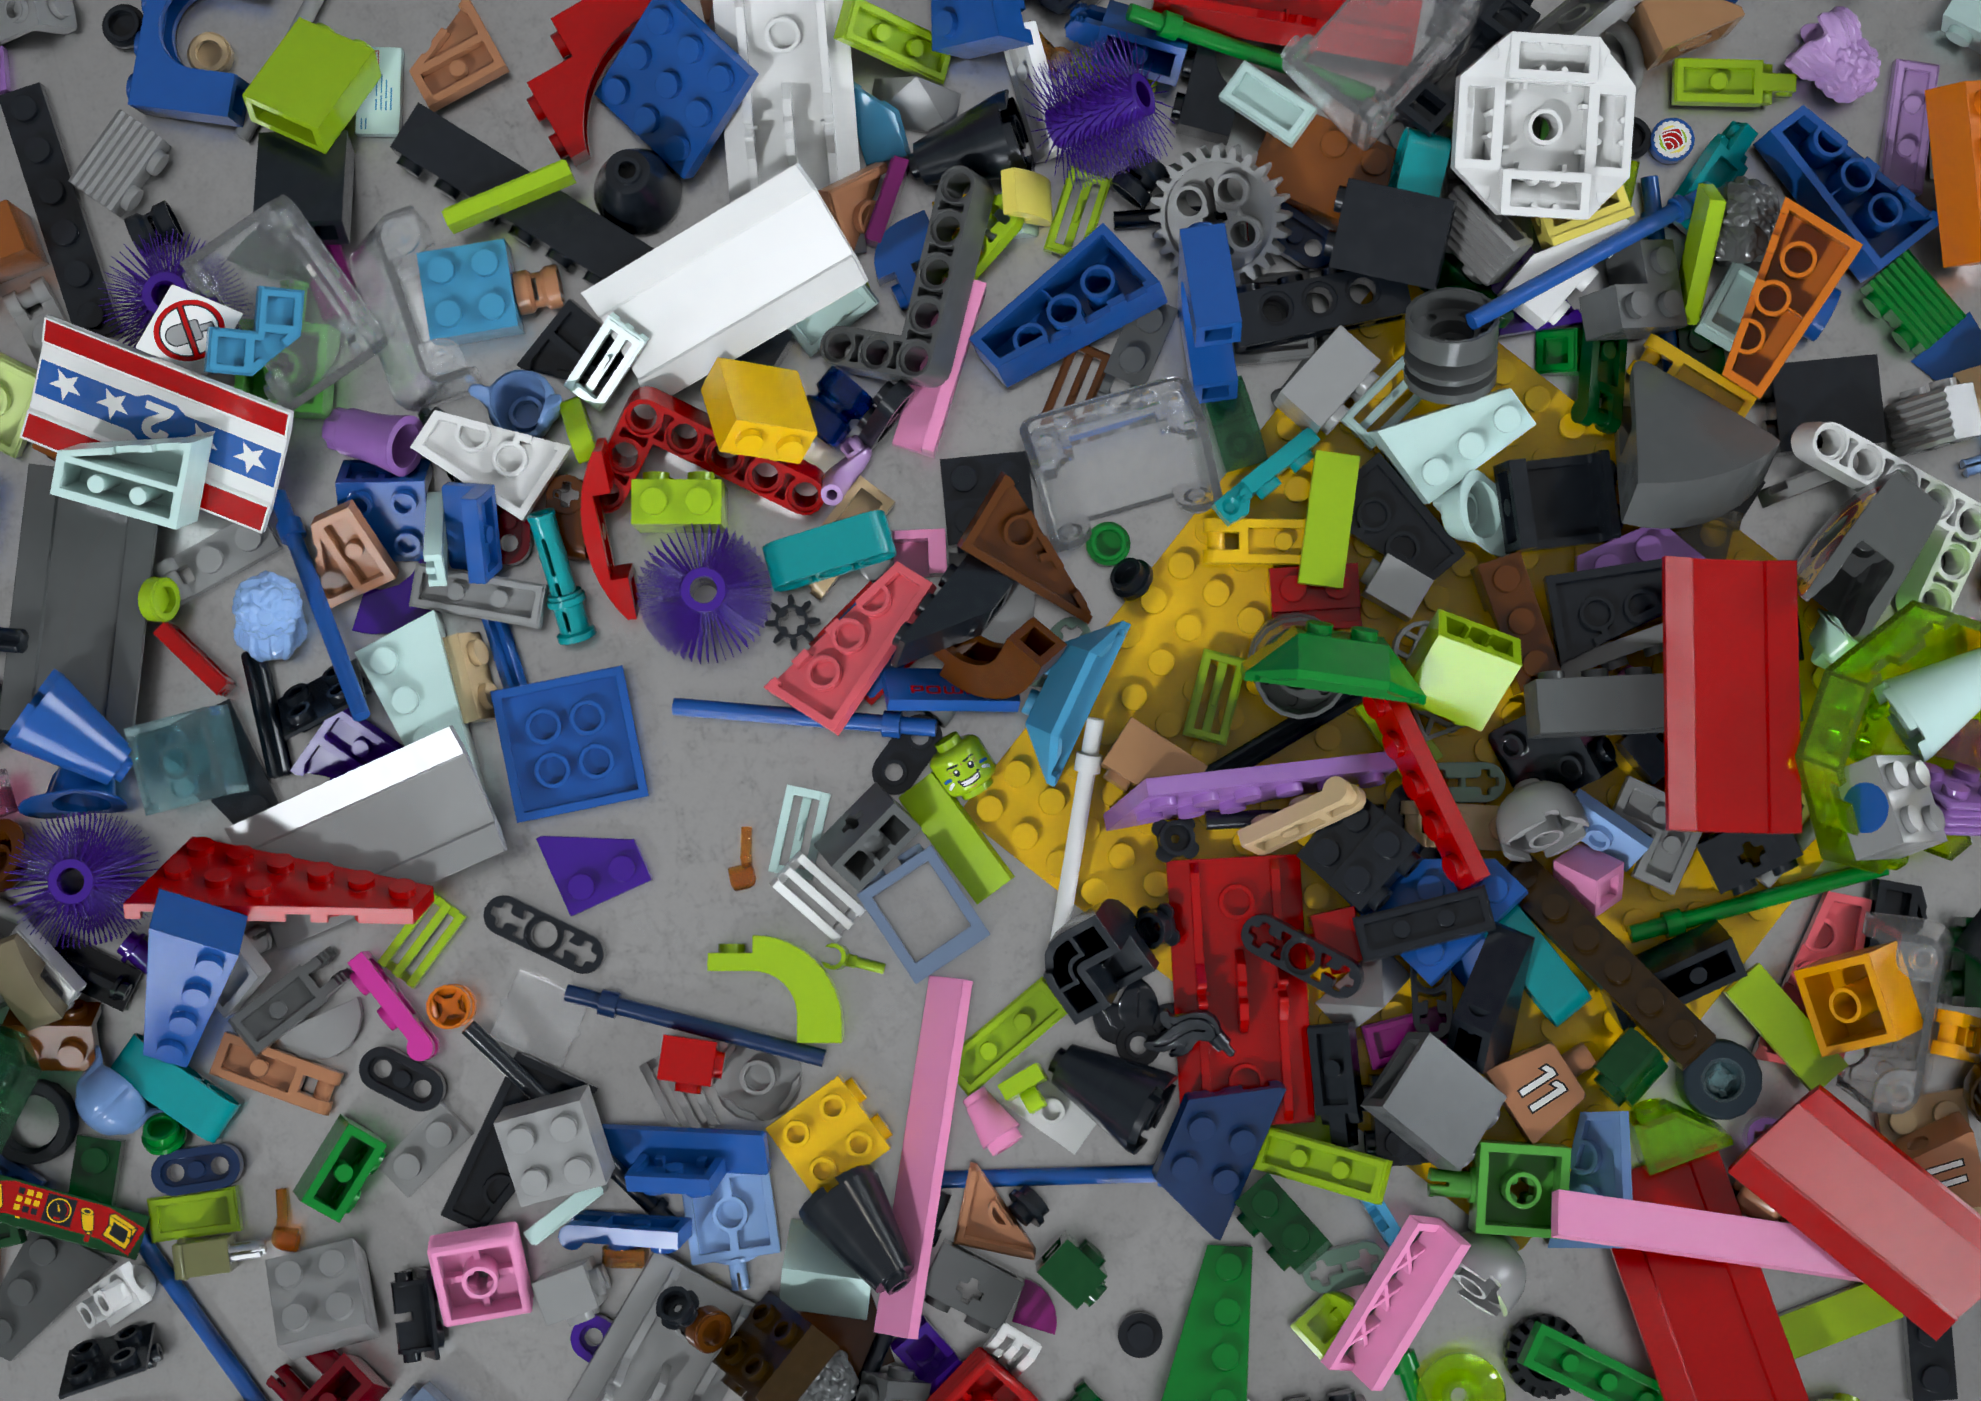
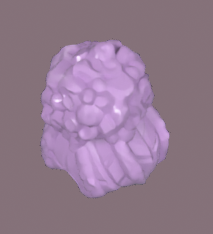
M1836 6L1829 12L1819 14L1817 16L1819 23L1805 24L1800 29L1801 37L1805 44L1796 52L1790 53L1784 63L1793 73L1802 80L1815 81L1816 87L1822 90L1827 98H1833L1837 103H1851L1857 98H1862L1865 93L1872 92L1878 84L1875 79L1880 74L1881 60L1877 58L1878 51L1869 46L1868 40L1862 38L1861 23L1858 21V16L1844 6Z

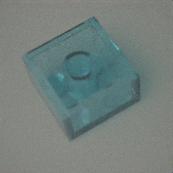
M228 704L202 707L124 728L146 816L171 812L249 791Z

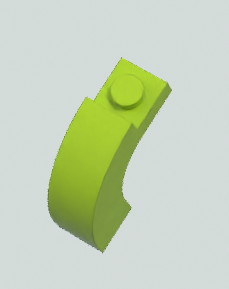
M752 935V952H745V944H718V952L708 953L707 971L763 972L774 976L788 988L797 1009V1043H842L844 1041L843 1009L837 988L820 962L800 946L778 937Z

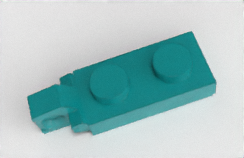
M1732 121L1722 134L1718 133L1709 142L1673 197L1689 194L1698 188L1699 183L1714 184L1718 188L1726 182L1734 181L1737 176H1744L1748 170V167L1745 165L1748 157L1745 153L1759 133L1746 122ZM1691 217L1682 223L1673 222L1686 236Z
M1307 427L1214 502L1211 506L1227 527L1245 518L1249 514L1250 499L1257 494L1263 500L1282 484L1277 477L1287 469L1291 468L1294 473H1297L1314 459V454L1311 450L1321 439L1311 428Z

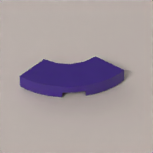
M420 559V561L418 562L426 564V562H424L423 559ZM415 570L399 585L383 590L372 589L363 593L352 631L370 635H388L432 611L409 606Z

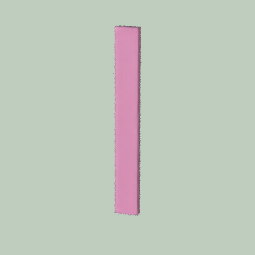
M929 975L893 1205V1214L914 1268L909 1274L911 1281L903 1289L891 1295L886 1291L879 1294L874 1332L918 1340L973 981Z
M1561 1189L1552 1192V1238L1863 1282L1791 1223Z

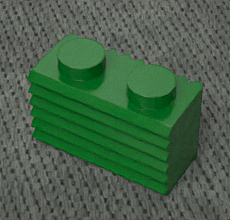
M1909 249L1895 258L1860 288L1861 293L1865 295L1863 303L1869 312L1879 319L1884 317V320L1889 322L1890 326L1895 329L1892 331V336L1896 343L1905 351L1910 352L1912 350L1916 355L1929 349L1966 317V314Z

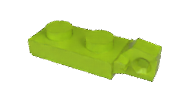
M1675 58L1672 62L1671 105L1768 106L1772 104V97H1792L1793 93L1796 92L1797 75L1773 73V64H1764V60Z

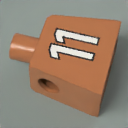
M1543 1041L1510 1055L1508 1059L1483 1075L1486 1080L1507 1096L1503 1103L1504 1108L1524 1139L1534 1144L1586 1097L1576 1077L1592 1068L1596 1062L1582 1042L1561 1055L1552 1042Z
M1959 1111L1895 1141L1894 1145L1972 1208L1981 1207V1161L1974 1132Z

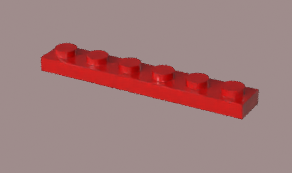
M1363 697L1365 711L1370 718L1375 720L1383 736L1384 750L1395 761L1402 775L1404 791L1411 800H1414L1422 816L1423 830L1427 837L1434 841L1442 857V868L1447 878L1454 882L1458 891H1462L1491 875L1407 702Z

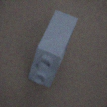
M920 843L897 857L901 863L899 867L888 874L882 869L864 887V890L857 894L915 984L990 935L932 845L923 850ZM929 861L971 926L915 962L873 897Z

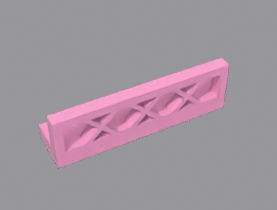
M975 279L973 281L949 378L944 384L935 388L910 384L915 393L900 416L892 446L935 458L971 342L969 338L974 334L986 296L987 283ZM939 313L933 317L931 327L937 322ZM928 356L922 361L920 370L926 366Z
M1409 1215L1321 1362L1329 1370L1352 1371L1371 1391H1382L1465 1257L1471 1244L1442 1218ZM1419 1231H1422V1233H1421V1235L1419 1236L1418 1240H1416L1414 1243H1412V1242L1414 1241V1239L1416 1238L1417 1234L1419 1233ZM1397 1272L1396 1276L1391 1279L1392 1275ZM1375 1308L1374 1312L1371 1315H1369L1370 1311H1372ZM1351 1345H1353L1352 1348L1350 1349L1349 1353H1348L1347 1355H1344L1345 1352L1347 1351V1349H1348Z

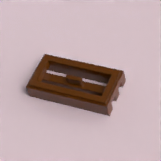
M1089 345L1078 350V352L1085 354L1059 418L1051 414L1077 351L1064 357L1039 418L1040 423L1051 425L1055 429L1068 432L1077 438H1080L1096 395L1106 373H1104V370L1111 355ZM1095 358L1101 361L1077 421L1075 424L1067 422L1092 360Z

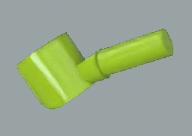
M830 943L826 945V947L838 949L841 953V960L836 965L821 961L823 966L828 969L841 970L847 966L879 974L884 973L885 963L850 954L847 947L842 944Z

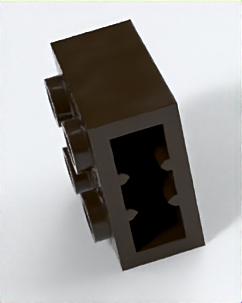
M768 1291L761 1301L754 1305L749 1316L734 1335L724 1343L721 1351L712 1362L726 1373L720 1381L742 1397L741 1399L744 1401H798L840 1347L775 1294Z

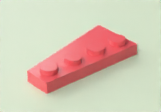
M897 561L855 600L856 605L840 620L836 618L825 629L826 633L808 650L804 648L791 661L793 664L778 679L774 677L763 688L839 736L897 647L892 644L896 633L904 622L907 621L910 624L915 622L918 617L915 615L918 606L929 592L933 594L937 587L926 578Z
M1830 891L1823 893L1781 986L1808 1019L1809 1017L1793 971L1821 958L1863 949L1872 899ZM1759 1035L1752 1050V1054L1756 1059L1785 1064L1763 1037ZM1844 1052V1053H1839V1055H1840L1843 1059H1844V1056H1845V1052Z

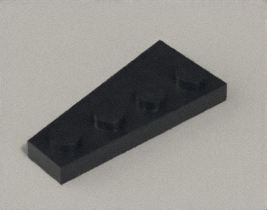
M518 1050L513 1057L550 1094L587 1084L590 1086L592 1096L598 1090V1086ZM506 1076L498 1089L440 1214L470 1229L488 1226L515 1193L493 1123L503 1107L530 1099Z

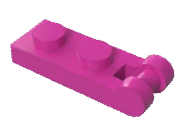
M362 951L347 962L354 971L349 975L354 985L365 996L371 993L381 1005L377 1009V1013L383 1022L392 1031L399 1028L407 1038L406 1049L409 1057L415 1061H425L435 1057L440 1049L438 1038L381 965L377 963V960L370 951Z

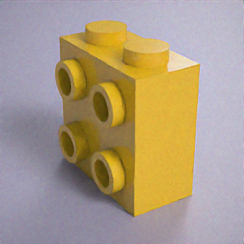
M717 357L701 387V393L718 450L733 455H745L772 461L800 464L818 432L798 371Z
M838 1074L765 1128L812 1194L822 1186L828 1192L839 1184L835 1177L854 1167L871 1164L892 1147L887 1140L893 1135L892 1131L878 1113L873 1117L869 1115L861 1103L867 1097L853 1077L845 1081L841 1074Z

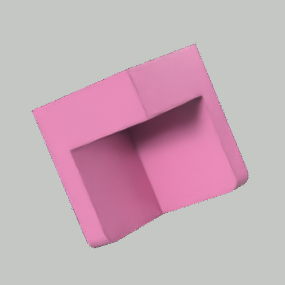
M945 528L892 531V538L897 553L894 557V564L898 561L924 578L943 576L947 570Z
M1584 843L1576 845L1554 860L1553 876L1595 917L1622 900L1623 861L1601 851L1594 850Z

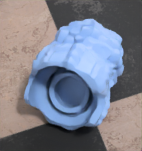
M265 570L241 582L235 590L232 613L235 615L236 623L233 630V638L237 646L247 651L256 661L264 662L279 659L285 661L306 640L308 630L303 614V601L300 598V591L296 588V584L290 582L286 577Z

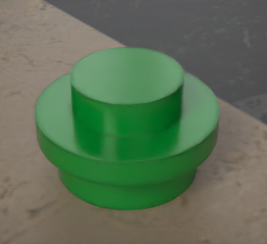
M1102 522L1093 527L1089 532L1086 540L1087 552L1091 559L1100 565H1117L1129 553L1130 537L1121 525L1114 522Z
M158 1113L145 1122L141 1140L144 1148L150 1154L166 1155L176 1151L183 1145L187 1138V1129L166 1113Z

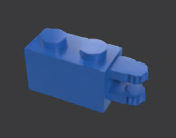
M1114 0L1109 1L1107 8L1094 4L1087 5V2H1081L1076 4L1073 10L1070 11V20L1064 27L1069 41L1078 42L1079 45L1083 46L1087 44L1090 48L1093 45L1094 49L1096 46V50L1099 53L1096 42L1098 46L1100 43L1102 54L1105 49L1101 42L1103 43L1104 40L1107 49V43L1109 44L1110 42L1111 44L1112 41L1114 54L1116 56L1117 51V59L1120 62L1118 49L1113 41L1115 34L1118 48L1120 44L1121 55L1125 61V53L1122 47L1124 39L1127 57L1129 55L1131 66L1128 36L1131 54L1133 45V63L1136 71V38L1138 66L1141 58L1139 73L1142 70L1145 47L1143 76L1147 75L1152 64L1147 79L1176 87L1188 49V41L1179 38L1171 41L1157 36L1156 30L1127 21L1125 17L1129 5ZM1108 46L1109 56L1113 62L1114 56ZM1097 52L1099 62L1101 60V65L1104 66L1103 59ZM1093 54L1094 63L1098 64V61ZM1105 56V61L1109 65V60Z

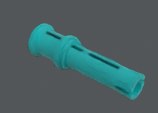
M545 508L530 513L527 516V521L530 523L539 559L550 590L546 604L548 609L553 610L560 632L557 634L558 643L560 645L575 644L593 637L597 631L595 625L590 624L583 603L586 599L585 591L575 584L567 551L555 516V509Z

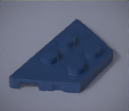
M1277 1080L1268 1081V1086L1243 1089L1241 1085L1224 1087L1217 1092L1202 1090L1184 1094L1152 1169L1154 1179L1214 1239L1221 1241L1236 1206L1234 1202L1239 1199L1285 1094L1286 1088L1283 1082Z

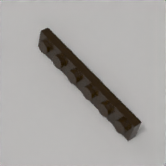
M1531 854L1532 861H1511L1504 867L1529 893L1517 904L1527 917L1682 1071L1716 1042V1035Z

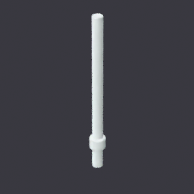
M1087 718L1082 750L1076 753L1074 770L1078 771L1050 941L1055 932L1072 919L1095 775L1100 774L1103 755L1099 754L1105 720L1100 718Z

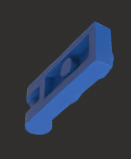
M582 1210L560 1229L558 1239L560 1244L568 1250H577L584 1243L606 1244L609 1249L615 1251L629 1250L634 1247L650 1248L653 1253L669 1254L677 1251L692 1236V1218Z

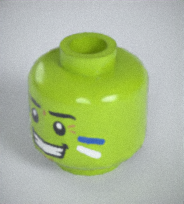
M955 731L944 736L934 745L937 752L931 758L930 768L950 796H961L963 800H968L991 786L993 783L991 776L995 772L996 764L978 736L973 734L960 736Z

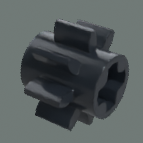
M790 594L787 599L788 605L780 608L775 603L771 604L773 611L777 614L775 620L766 621L765 626L777 628L779 631L774 637V644H780L785 638L790 640L792 650L797 651L798 640L804 637L808 641L814 640L812 634L809 633L810 625H818L821 623V620L816 617H808L807 612L812 607L810 600L800 607L795 605V599ZM792 611L796 612L799 619H805V624L797 627L796 634H790L787 627L781 626V621L787 620L789 612Z

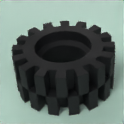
M1543 1313V1316L1534 1314L1528 1316V1320L1525 1322L1520 1320L1515 1324L1517 1328L1514 1332L1509 1331L1506 1337L1508 1340L1507 1346H1503V1354L1506 1358L1504 1365L1511 1379L1525 1392L1540 1399L1541 1396L1547 1399H1556V1395L1562 1394L1566 1396L1571 1393L1570 1388L1518 1363L1517 1360L1535 1321L1585 1344L1583 1337L1567 1321L1560 1317H1554L1551 1314Z

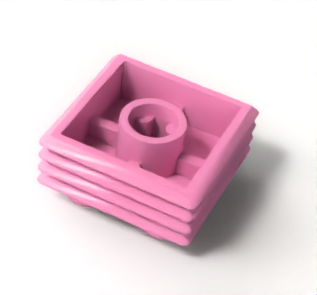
M517 1222L483 1226L429 1237L427 1254L444 1326L451 1327L532 1312L534 1295ZM477 1271H484L488 1273V1276L480 1277Z

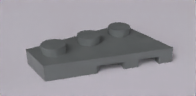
M29 1232L27 1236L28 1241L23 1243L0 1285V1357L8 1361L16 1359L72 1303L77 1301L104 1273L108 1272L118 1261L95 1249Z

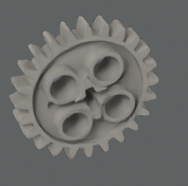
M1223 142L1215 144L1211 154L1206 145L1196 148V158L1190 152L1182 154L1180 156L1182 167L1176 163L1166 167L1172 179L1161 178L1156 182L1158 187L1165 193L1157 194L1150 199L1152 203L1161 207L1160 211L1149 216V220L1161 223V229L1155 231L1152 234V238H1165L1167 242L1160 249V255L1172 252L1175 257L1171 262L1170 268L1174 269L1178 267L1179 229L1188 228L1197 222L1225 223L1228 243L1234 249V253L1230 255L1236 287L1246 283V274L1252 280L1262 276L1259 265L1268 270L1275 265V261L1270 253L1280 255L1286 249L1277 238H1286L1292 233L1290 229L1281 225L1282 221L1293 216V212L1281 209V203L1287 201L1291 196L1287 193L1277 194L1275 189L1284 179L1277 177L1270 180L1267 174L1272 167V163L1269 162L1258 168L1255 165L1258 156L1256 151L1248 154L1244 159L1241 158L1242 149L1239 144L1233 146L1228 155H1226ZM1208 178L1213 179L1214 188L1208 184ZM1229 178L1236 179L1241 183L1243 187L1241 199L1233 198L1227 190ZM1188 190L1197 192L1201 197L1202 206L1200 211L1193 210L1188 205L1186 199ZM1214 212H1226L1228 219L1226 221L1222 219L1216 220ZM1242 221H1246L1254 227L1256 232L1254 242L1246 241L1240 234L1239 227Z

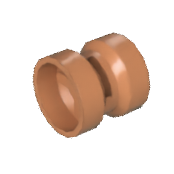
M557 264L543 266L539 272L530 273L527 270H521L512 273L514 292L521 316L535 313L540 307L547 306L553 310L562 308L565 305L564 291ZM534 280H536V286H537V291H538L539 300H538V298H537V292H536V287H535Z

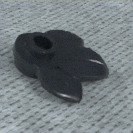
M1141 978L1125 988L1119 999V1004L1112 1003L1110 1007L1093 1015V1022L1099 1036L1107 1042L1116 1045L1118 1055L1121 1058L1149 1065L1157 1058L1159 1052L1146 1049L1142 1053H1134L1130 1048V1042L1136 1036L1146 1039L1148 1036H1157L1165 1031L1167 1028L1160 1022V1014L1165 1008L1174 1014V1003L1158 1005L1153 989Z

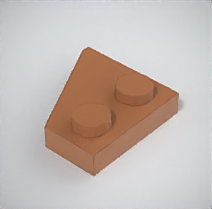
M353 499L314 517L311 523L313 544L317 548V556L315 558L316 571L320 575L321 585L330 608L397 578L399 573L398 567Z

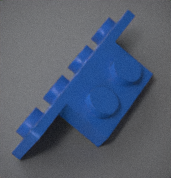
M602 1124L610 1152L629 1169L625 1174L627 1192H644L649 1196H658L665 1193L686 1194L691 1198H701L707 1195L712 1196L726 1173L767 1175L771 1169L767 1134L764 1131Z

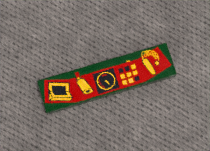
M0 1174L1 1224L131 1260L137 1259L150 1216Z

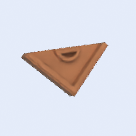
M875 162L818 190L853 251L860 234H865L876 203L872 199L881 175L885 174L888 169L885 162Z
M970 1162L953 1244L1034 1260L1036 1247L978 1164Z

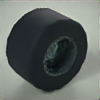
M1716 1039V1042L1685 1070L1682 1071L1677 1066L1676 1087L1681 1099L1692 1111L1714 1120H1731L1744 1115L1756 1104L1762 1090V1071L1756 1057L1745 1046L1731 1040Z

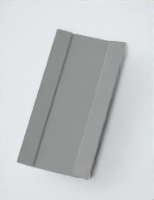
M453 726L444 728L224 829L233 845H247L256 850L276 854L286 853L295 858L315 862H329L334 866L353 870H369L374 874L397 879L407 878L416 883L426 885L508 850L501 826L468 752ZM287 914L286 922H270L269 924L280 951L354 918V916L339 915L330 917L328 923L311 922L310 915Z
M652 1253L567 1401H722L729 1389L720 1381L726 1373L712 1362L721 1349L709 1354L702 1353L688 1343L685 1335L686 1327L680 1326L678 1330H670L664 1327L661 1323L662 1319L656 1314L657 1299L665 1289L672 1286H682L687 1291H694L700 1303L697 1309L706 1305H713L730 1317L732 1330L729 1338L734 1335L749 1316L755 1303L705 1278L665 1254ZM677 1305L675 1312H680L682 1305Z

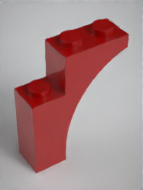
M581 0L550 18L557 30L550 35L562 58L570 54L572 57L528 81L527 84L533 95L526 100L538 121L541 122L547 118L555 133L548 136L559 157L564 159L570 156L575 167L591 159L588 144V120L598 82L614 56L624 46L651 0Z

